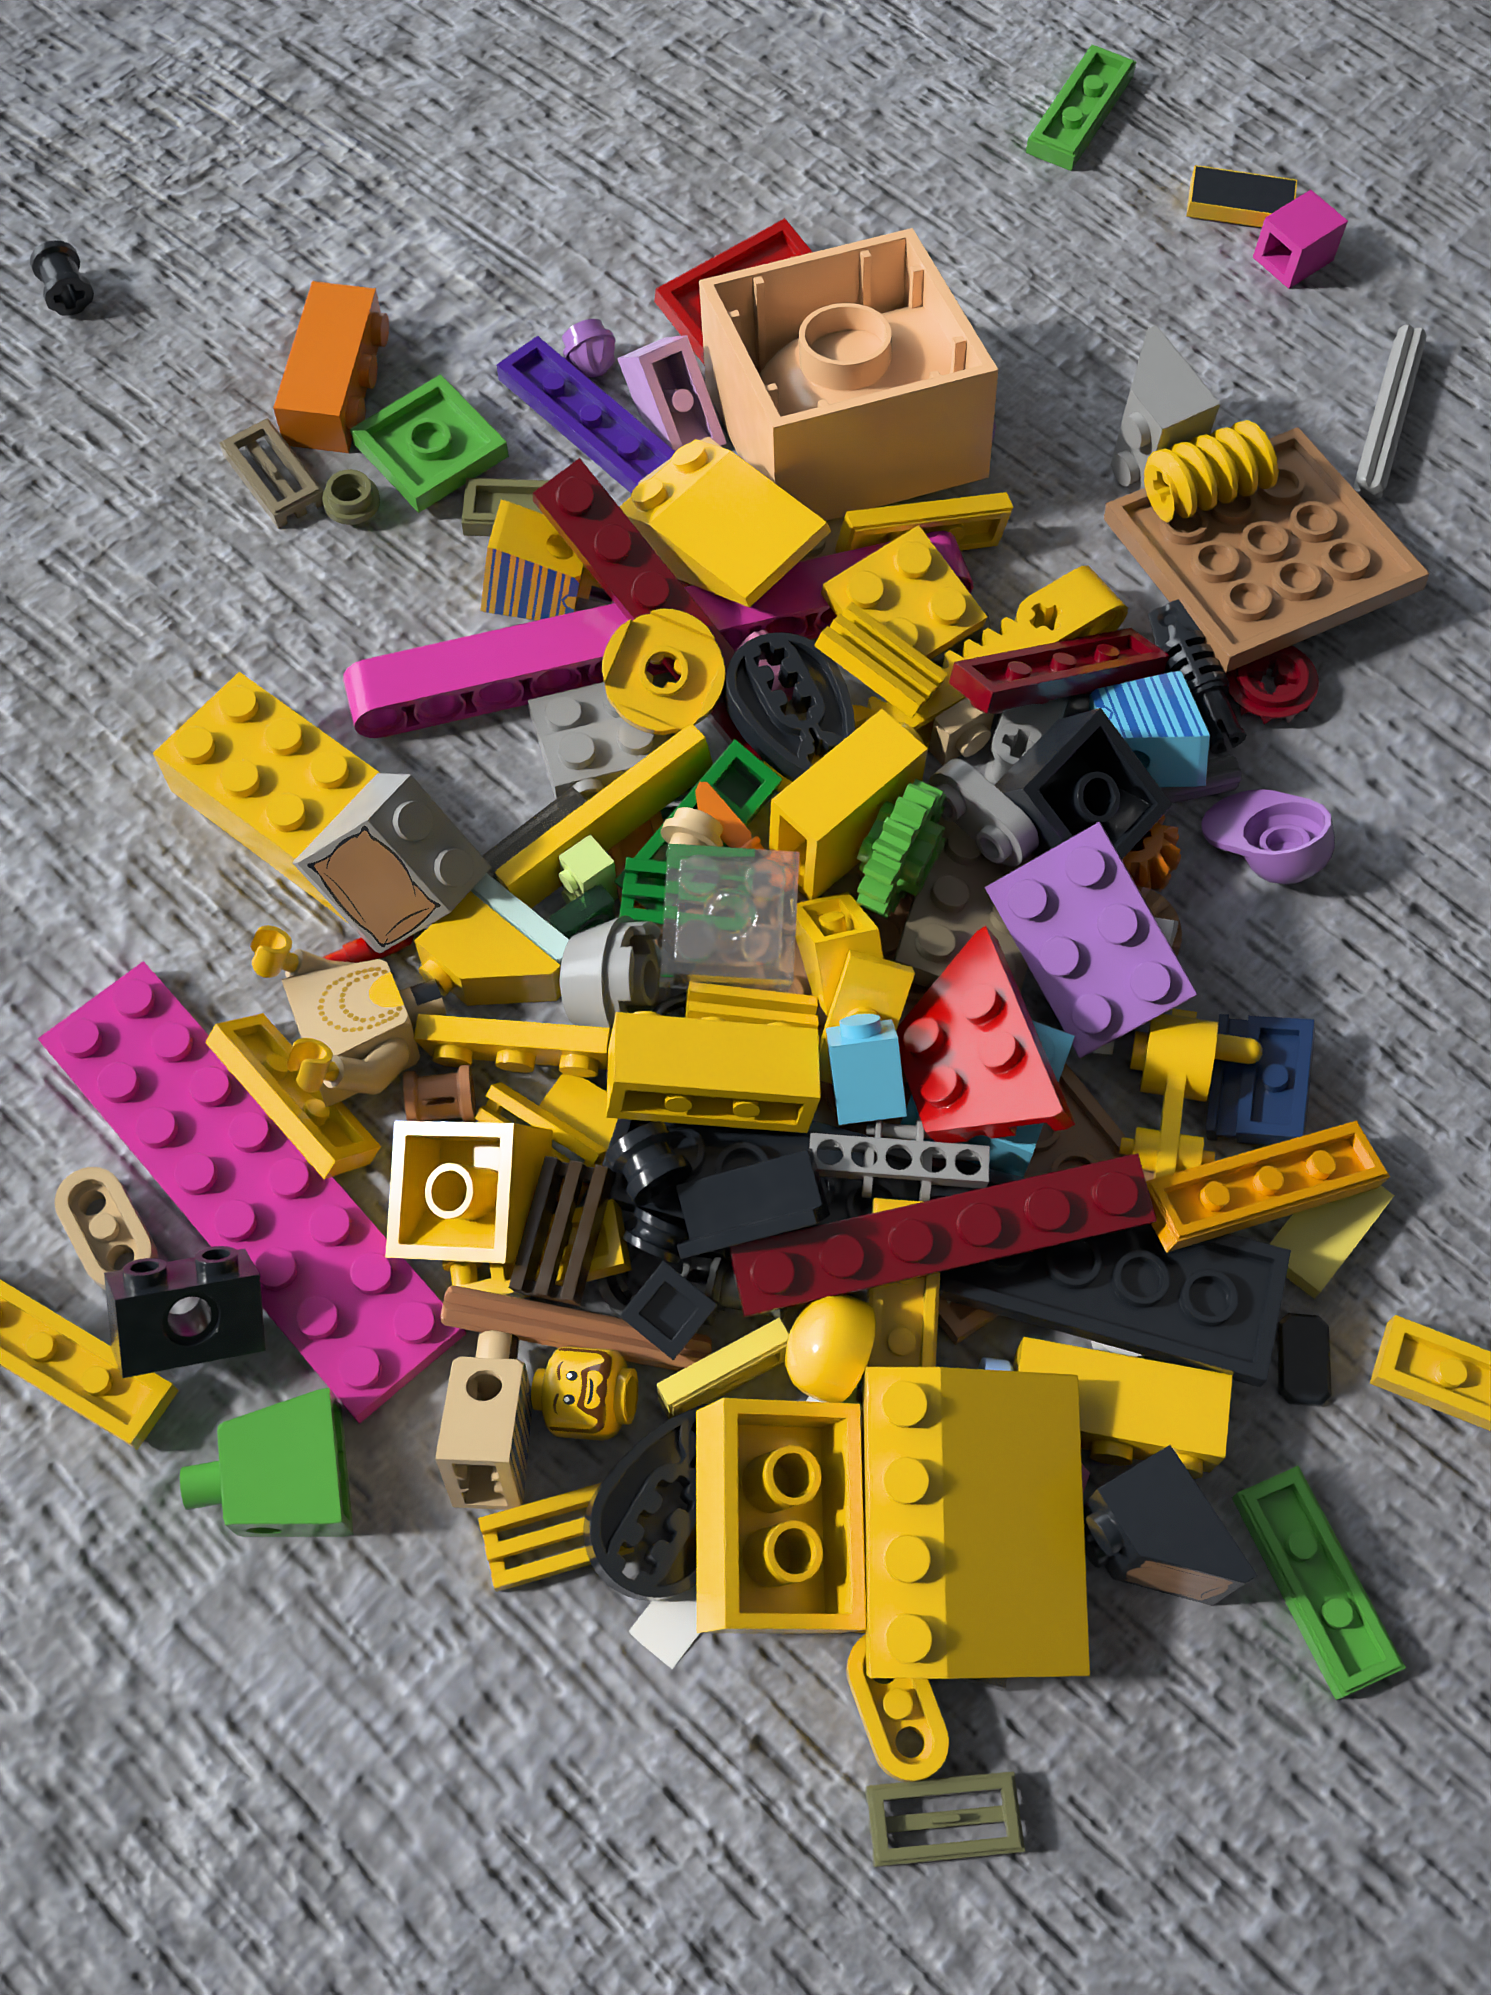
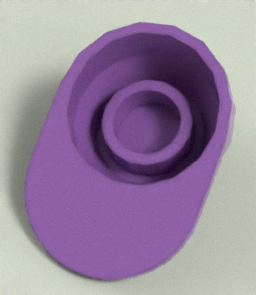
M1248 790L1225 797L1210 807L1201 823L1203 835L1211 845L1244 856L1246 862L1257 876L1271 883L1292 884L1312 877L1327 865L1335 849L1334 825L1331 814L1324 805L1311 799L1273 790Z

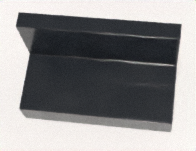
M812 1148L676 1185L690 1238L677 1245L681 1259L814 1225L830 1216Z

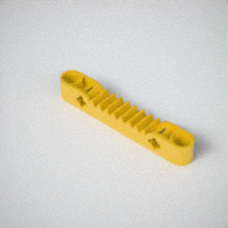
M1089 565L1080 566L1022 601L1019 605L1015 621L1008 617L1002 619L999 634L987 628L983 630L980 645L970 639L964 642L962 656L951 650L946 652L943 668H940L947 672L948 675L939 689L912 719L887 700L884 702L875 696H871L868 698L867 707L852 705L855 730L879 710L883 709L898 723L904 722L913 727L922 738L924 745L928 748L934 718L966 698L949 684L954 662L1116 631L1124 622L1128 614V607ZM815 753L813 756L812 765H814L821 759L819 755L816 756ZM764 761V764L766 766H768L772 771H774L778 776L782 778V782L777 790L780 793L787 786H789L792 783V781L783 777L780 773H778L774 768H772L768 763Z

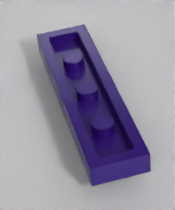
M539 336L534 337L496 364L498 380L630 493H632L639 481L669 460L675 453L671 447Z

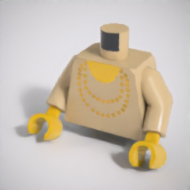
M264 925L258 928L250 947L255 952L252 966L257 975L263 978H272L277 976L281 970L285 971L287 978L281 980L301 1035V1039L293 1043L286 1066L291 1071H299L296 1081L301 1089L310 1093L320 1090L325 1107L339 1103L357 1093L371 1095L381 1093L403 1070L416 1065L420 1059L412 1028L416 1026L418 1014L447 1015L435 979L398 991L386 961L380 959L360 963L333 961L302 949H296L293 953H290L292 948L291 937L285 931L275 926Z

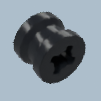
M661 1121L650 1122L632 1130L620 1138L606 1154V1160L612 1170L622 1173L628 1181L627 1195L636 1206L648 1205L669 1195L676 1190V1185L684 1183L692 1173V1166L687 1158L681 1154H675L670 1146L672 1135L665 1123Z

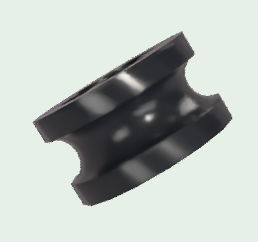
M637 1206L633 1213L637 1218V1225L632 1230H626L622 1238L654 1256L678 1264L681 1258L677 1245L683 1240L690 1239L687 1228Z

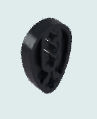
M768 633L747 641L731 658L724 686V704L729 717L745 741L766 763L783 777L793 782L813 766L814 753L816 756L819 755L820 758L824 757L855 731L854 710L847 685L836 662L814 646L816 642L791 633ZM766 659L771 666L781 665L778 680L784 688L794 687L791 699L792 705L797 714L807 712L806 720L800 721L795 714L785 716L788 703L787 696L781 689L772 691L774 673L768 665L759 667L760 660Z
M701 1404L670 1418L636 1443L613 1466L588 1504L583 1526L584 1544L588 1558L600 1578L622 1595L637 1600L657 1601L676 1596L697 1584L696 1460L692 1467H690V1463L696 1454V1433L691 1428L692 1425L696 1427V1411L709 1404ZM674 1481L679 1482L683 1486L680 1499L688 1505L686 1511L678 1508L666 1517L662 1527L671 1535L669 1542L658 1540L649 1546L646 1551L644 1560L652 1566L650 1574L641 1571L628 1578L622 1573L626 1560L618 1554L620 1546L630 1549L641 1541L645 1529L641 1524L637 1523L638 1516L641 1515L646 1518L652 1516L659 1510L663 1502V1497L655 1491L656 1486L665 1488Z

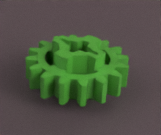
M915 779L913 784L909 783L907 785L903 798L899 796L895 804L889 801L883 804L858 853L857 859L862 861L859 870L863 871L862 873H865V876L857 890L860 893L856 901L857 904L888 918L891 912L894 913L900 899H904L907 892L914 896L920 893L935 861L941 854L946 840L942 837L945 827L937 824L945 809L943 804L947 796L943 790Z

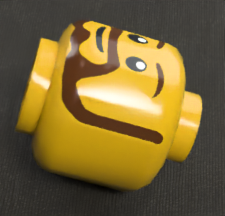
M575 1346L558 1348L551 1356L546 1369L538 1368L534 1374L531 1387L532 1407L534 1410L542 1411L545 1425L554 1436L600 1441L609 1440L618 1434L622 1424L629 1425L634 1419L639 1390L637 1371L635 1368H627L623 1356L614 1349Z

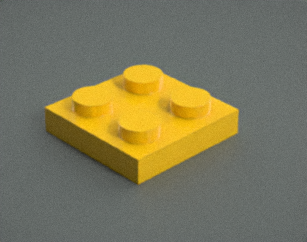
M919 525L825 582L821 590L822 597L836 616L842 615L845 608L853 602L929 660L983 627L987 619V615Z

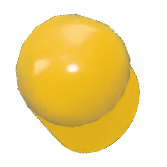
M840 1294L811 1301L802 1309L788 1336L785 1366L792 1383L804 1394L822 1402L842 1403L853 1392L868 1364L874 1343L876 1321L874 1309L869 1303L847 1294Z

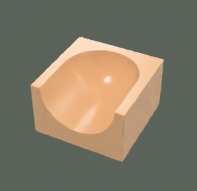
M913 228L699 280L706 388L738 456L819 517L827 521L845 516L846 511L876 508L989 478L998 368Z

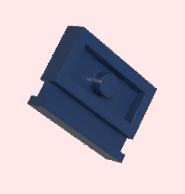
M1219 1014L1218 1034L1255 1039L1261 1044L1263 1052L1260 1060L1254 1064L1214 1059L1205 1129L1207 1140L1217 1141L1218 1137L1237 1139V1143L1273 1145L1304 1136L1306 1133L1315 1040V1020L1249 1015L1248 1020L1230 1019L1229 1014Z

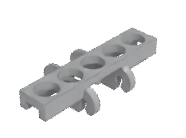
M920 1116L916 1120V1125L883 1123V1119L875 1120V1125L867 1124L866 1134L874 1135V1137L810 1134L809 1149L812 1148L819 1175L822 1177L862 1179L863 1198H871L873 1177L920 1180L919 1201L922 1202L929 1201L931 1185L986 1188L989 1182L990 1146L923 1141L924 1138L931 1139V1137L925 1132ZM894 1148L905 1149L911 1155L912 1163L904 1170L893 1169L886 1162V1154ZM817 1150L843 1151V1158L835 1165H827L819 1160ZM852 1152L864 1153L863 1167L853 1162L851 1158ZM932 1158L946 1159V1167L940 1172L933 1173ZM955 1159L980 1161L981 1169L974 1175L962 1174L955 1167Z

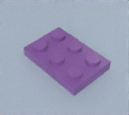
M1100 822L985 887L1065 1033L1075 1036L1072 1045L1079 1058L1087 1056L1198 995Z

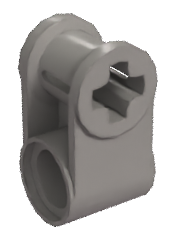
M1059 698L1050 700L1045 704H1031L1008 709L1000 713L992 740V752L986 765L984 777L995 785L1057 720L1065 717L1069 700Z

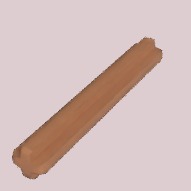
M455 1285L448 1287L446 1290L440 1314L441 1322L445 1326L481 1333L494 1330L514 1334L522 1341L558 1348L575 1346L614 1349L623 1356L625 1361L675 1371L687 1368L711 1355L712 1352L711 1338L707 1335L696 1333L676 1359L672 1360L622 1318Z

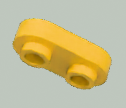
M865 1634L854 1644L849 1654L846 1674L876 1761L886 1774L898 1781L916 1782L925 1780L942 1766L949 1748L948 1732L929 1680L895 1678L888 1684H880L873 1678H869L866 1675ZM911 1729L919 1734L922 1740V1750L917 1757H905L897 1750L895 1740L899 1731Z

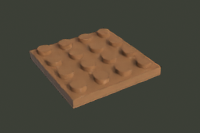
M1299 427L1269 438L1277 457L1279 471L1277 483L1270 489H1261L1257 486L1255 493L1250 496H1241L1237 492V497L1231 503H1221L1217 499L1215 507L1208 511H1202L1197 506L1195 514L1189 518H1182L1174 511L1173 519L1168 523L1160 519L1148 499L1146 488L1106 503L1105 522L1168 601L1180 600L1206 637L1204 644H1209L1214 651L1212 656L1218 659L1226 673L1422 591L1430 574Z

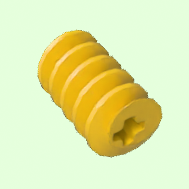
M1249 420L1239 421L1230 428L1216 429L1210 435L1196 436L1190 442L1176 443L1169 450L1161 449L1154 451L1147 458L1144 469V485L1154 511L1160 519L1168 523L1173 519L1174 511L1182 518H1189L1195 514L1197 506L1202 511H1208L1215 507L1217 499L1221 503H1231L1237 497V492L1241 496H1250L1255 493L1257 486L1261 489L1274 487L1279 473L1277 457L1266 433L1256 423Z

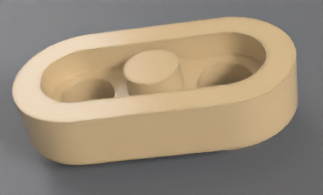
M86 1167L74 1171L62 1181L55 1195L54 1204L57 1216L87 1274L98 1286L106 1290L104 1273L117 1271L114 1270L115 1261L124 1253H134V1260L144 1258L158 1259L157 1248L126 1189L113 1173L100 1167ZM97 1199L106 1200L105 1207L100 1213L91 1216L86 1215L90 1203Z

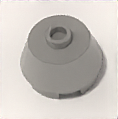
M625 915L578 933L570 938L563 953L559 982L563 1006L568 1019L573 1025L610 1028L612 1031L616 1012L635 1013L639 1011H652L659 1003L670 998V960L657 959L653 939H658L662 932L655 923L650 921L635 922L633 918Z

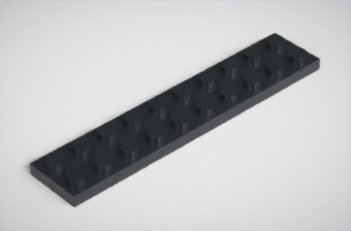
M618 1119L607 1152L627 1133L642 1125L656 1121ZM816 1121L811 1122L808 1133L663 1122L672 1135L670 1146L675 1154L685 1156L692 1166V1173L685 1182L807 1150L810 1146L811 1133L871 1137ZM894 1148L886 1154V1162L893 1169L904 1170L912 1163L911 1155L905 1149ZM818 1149L817 1157L824 1164L835 1165L843 1158V1151ZM852 1152L851 1158L853 1162L863 1167L864 1153ZM605 1155L602 1166H607L612 1170ZM932 1158L933 1173L940 1172L946 1167V1159ZM955 1159V1167L962 1174L974 1175L981 1169L979 1165ZM989 1168L987 1187L1026 1178ZM614 1172L615 1176L608 1200L614 1199L622 1210L634 1213L637 1206L632 1203L627 1195L628 1181L622 1173ZM820 1176L830 1216L817 1224L783 1233L872 1214V1201L874 1198L919 1201L920 1180L873 1177L871 1198H863L862 1179ZM931 1185L929 1200L982 1188ZM677 1189L656 1202L639 1206L687 1228ZM1149 1224L941 1272L939 1298L1177 1365L1232 1375V1380L1261 1387L1268 1378L1291 1250L1233 1234H1226L1166 1253L1153 1226Z

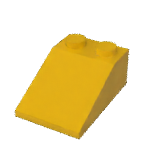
M696 439L680 447L673 454L672 460L651 479L637 485L633 489L631 497L619 506L677 579L749 608L831 532L828 523L731 450Z

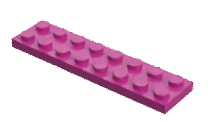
M143 961L37 1039L211 1247L229 1246L236 1250L246 1249L260 1274L263 1310L360 1424L466 1335L465 1329L445 1326L441 1322L442 1301L404 1258H386V1237L333 1177L323 1179L316 1169L307 1162L303 1154L277 1124L267 1116L264 1109L237 1078L228 1071L224 1063L205 1043L209 1037L205 1030Z

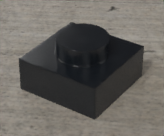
M662 1261L619 1317L669 1358L675 1360L718 1304L669 1264Z

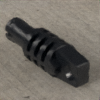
M1177 599L1149 612L1148 617L1156 646L1170 655L1165 667V673L1182 672L1209 732L1210 752L1212 754H1219L1227 751L1222 735L1223 732L1226 733L1232 748L1243 743L1247 735L1244 729L1241 728L1226 697L1229 693L1230 682L1218 659L1212 656L1214 653L1212 647L1209 644H1204L1206 637L1199 629L1183 604Z

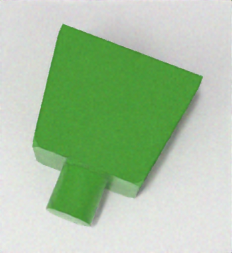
M330 1388L318 1389L224 1421L217 1429L219 1461L185 1466L180 1470V1491L185 1509L191 1510L222 1504L225 1526L237 1536L345 1537L354 1535L342 1407Z

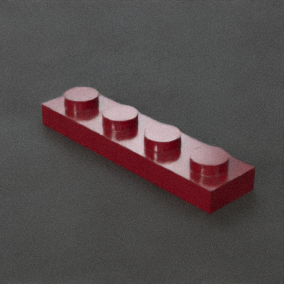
M1126 628L956 661L953 665L949 684L968 698L974 708L986 714H999L1012 708L1031 704H1045L1050 700L1078 694L1087 695L1098 688L1164 674L1170 655L1134 629Z

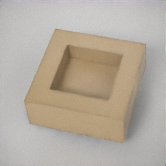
M968 698L961 700L934 718L929 751L942 766L960 755L964 757L974 755L985 746L991 737L990 730L994 714H986L974 708Z

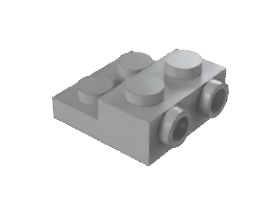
M604 682L528 700L531 719L558 811L573 807L579 808L668 741L666 735L647 733L625 722L608 701Z

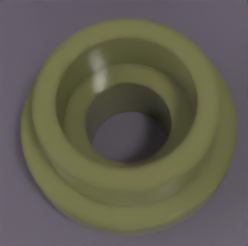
M347 469L339 471L329 478L323 492L322 501L327 515L332 520L341 524L354 525L367 521L377 512L380 506V495L375 483L364 473L358 470Z

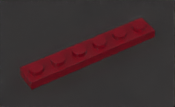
M581 458L534 491L533 502L628 620L632 619L633 621L641 615L650 614V611L674 609L694 616L708 627L721 650L725 666V686L727 669L736 651ZM664 657L663 664L675 679L679 681L681 675L674 671L675 660ZM723 686L720 699L707 717L728 745L735 739L764 763V760L745 741L729 717L724 704Z
M1136 1153L729 1246V1252L745 1318L806 1304L827 1296L845 1295L1152 1224L1157 1220L1140 1157Z

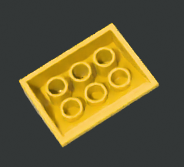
M866 1367L863 1373L866 1675L869 1678L917 1679L1090 1676L1078 1375L948 1367Z

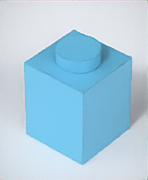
M857 1014L841 1019L839 1021L840 1026L826 1028L834 1101L839 1125L907 1116L899 1042L892 1019L880 1021V1016L875 1014Z

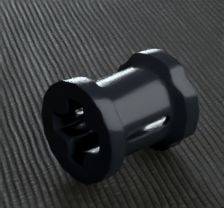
M52 240L42 243L35 248L30 257V265L34 275L45 285L43 297L50 310L56 311L62 316L81 313L93 301V289L89 280L81 276L79 272L81 261L76 249L70 243Z

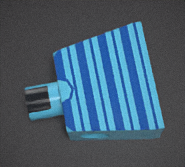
M1181 671L1098 688L1089 695V711L1098 708L1104 711L1159 787L1206 786L1210 735Z

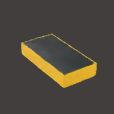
M1195 165L1190 182L1186 216L1262 228L1267 216L1296 199L1297 180Z

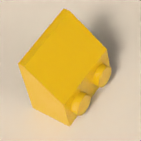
M395 1121L386 1258L513 1263L519 1251L545 1156L551 1157L553 1130L515 1123Z

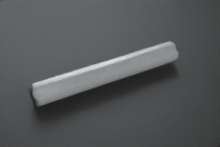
M1410 324L1403 325L1398 329L1397 337L1393 342L1353 489L1362 498H1367L1371 502L1382 498L1383 491L1388 483L1427 339L1426 332L1422 327L1413 328Z

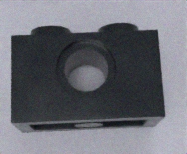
M229 1246L208 1247L198 1251L195 1257L169 1262L157 1258L138 1259L127 1263L122 1270L104 1273L111 1349L122 1378L266 1351L260 1274L245 1248L236 1250ZM187 1297L200 1298L196 1306L188 1312L182 1314L169 1313L171 1308L181 1299Z

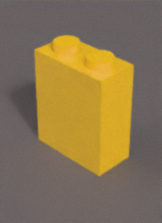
M883 709L874 714L771 800L769 854L785 872H789L793 880V886L808 900L817 899L860 862L857 859L863 840L869 834L883 804L887 801L895 804L899 796L903 798L909 783L913 784L915 779L923 780L928 748L924 745L922 738L913 727L904 722L898 723Z

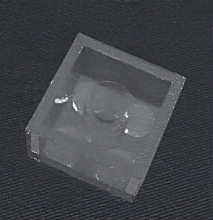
M668 843L659 987L688 989L689 982L788 993L794 979L799 852Z

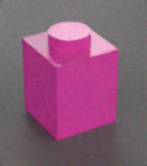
M1309 190L1265 218L1253 258L1290 289L1334 261L1348 220L1315 192Z

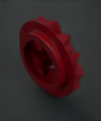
M1292 645L1227 673L1225 672L1230 682L1229 693L1226 696L1227 699L1234 700L1239 705L1241 716L1251 712L1261 716L1264 725L1273 718H1282L1289 723L1296 714L1302 711L1307 712L1317 694L1319 686L1318 674L1312 661L1301 650ZM1268 668L1272 669L1271 677H1274V684L1277 686L1272 695L1264 691V683L1261 682Z

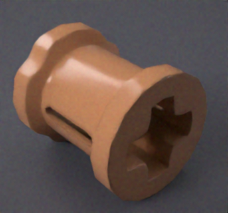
M471 1065L459 1066L457 1073L418 1076L416 1071L404 1072L403 1093L407 1121L423 1122L462 1117L464 1122H476V1099Z

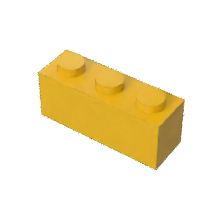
M639 1011L635 1013L616 1012L608 1048L606 1118L808 1133L820 1101L818 1029L795 1027L784 1022L754 1024L730 1022L721 1017L694 1019L662 1016L652 1011Z
M1023 1337L1014 1355V1371L1078 1375L1081 1449L1090 1450V1458L1092 1460L1109 1465L1126 1466L1131 1465L1133 1459L1145 1460L1171 1445L1192 1478L1197 1479L1203 1476V1472L1210 1473L1225 1459L1232 1375Z

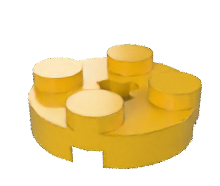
M658 609L650 611V614L641 615L633 621L632 619L628 620L610 638L602 661L603 679L607 699L625 722L641 731L655 735L677 734L687 725L693 724L695 726L709 716L716 707L723 691L725 666L721 650L716 644L714 636L700 620L679 610ZM664 657L672 658L675 660L674 671L681 675L679 681L676 684L667 682L664 688L654 686V676L646 671L647 666L650 662L660 665Z

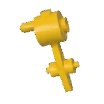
M1175 1008L1172 1009L1171 1015L1162 1014L1151 1020L1148 1033L1136 1031L1130 1069L1142 1071L1140 1092L1164 1095L1160 1130L1136 1127L1134 1139L1121 1137L1119 1154L1132 1155L1138 1153L1143 1170L1154 1172V1178L1214 1162L1215 1152L1203 1150L1204 1137L1180 1134L1183 1100L1190 1099L1206 1102L1214 1059L1244 1064H1254L1259 1061L1263 1050L1257 1040L1218 1034L1217 1021L1196 1019L1197 1012Z

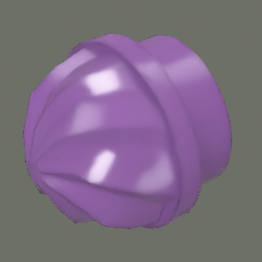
M583 320L571 326L563 334L562 341L565 345L563 350L564 358L586 377L602 376L615 362L614 350L616 340L612 331L604 328L601 320Z

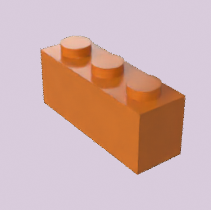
M317 281L311 282L273 407L281 436L289 446L349 453L353 440L350 429L365 420L366 406L364 397L367 388L373 389L377 380V351L379 347L386 346L389 336V318L387 313H381L376 288Z

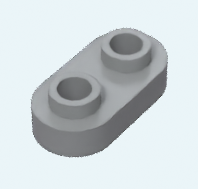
M952 759L930 777L929 785L943 790L947 796L943 804L945 809L941 817L949 822H955L974 839L981 853L990 861L1007 866H1017L1038 848V833L1029 817L967 762L960 759Z

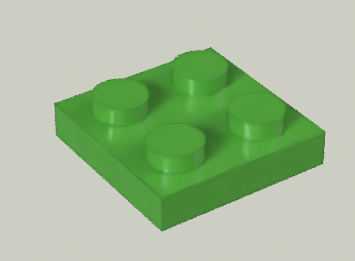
M441 374L350 429L354 445L418 513L466 484V478H475L509 457L507 442Z

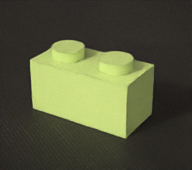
M591 834L559 855L561 868L559 878L564 888L561 894L566 904L573 911L579 909L586 919H589L618 898L617 885L614 883L616 880L614 860Z

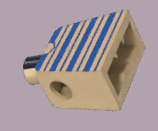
M494 1330L482 1332L478 1336L476 1357H458L452 1362L435 1458L452 1507L507 1510L523 1505L532 1402L531 1387L525 1362L518 1360L520 1340L514 1334Z

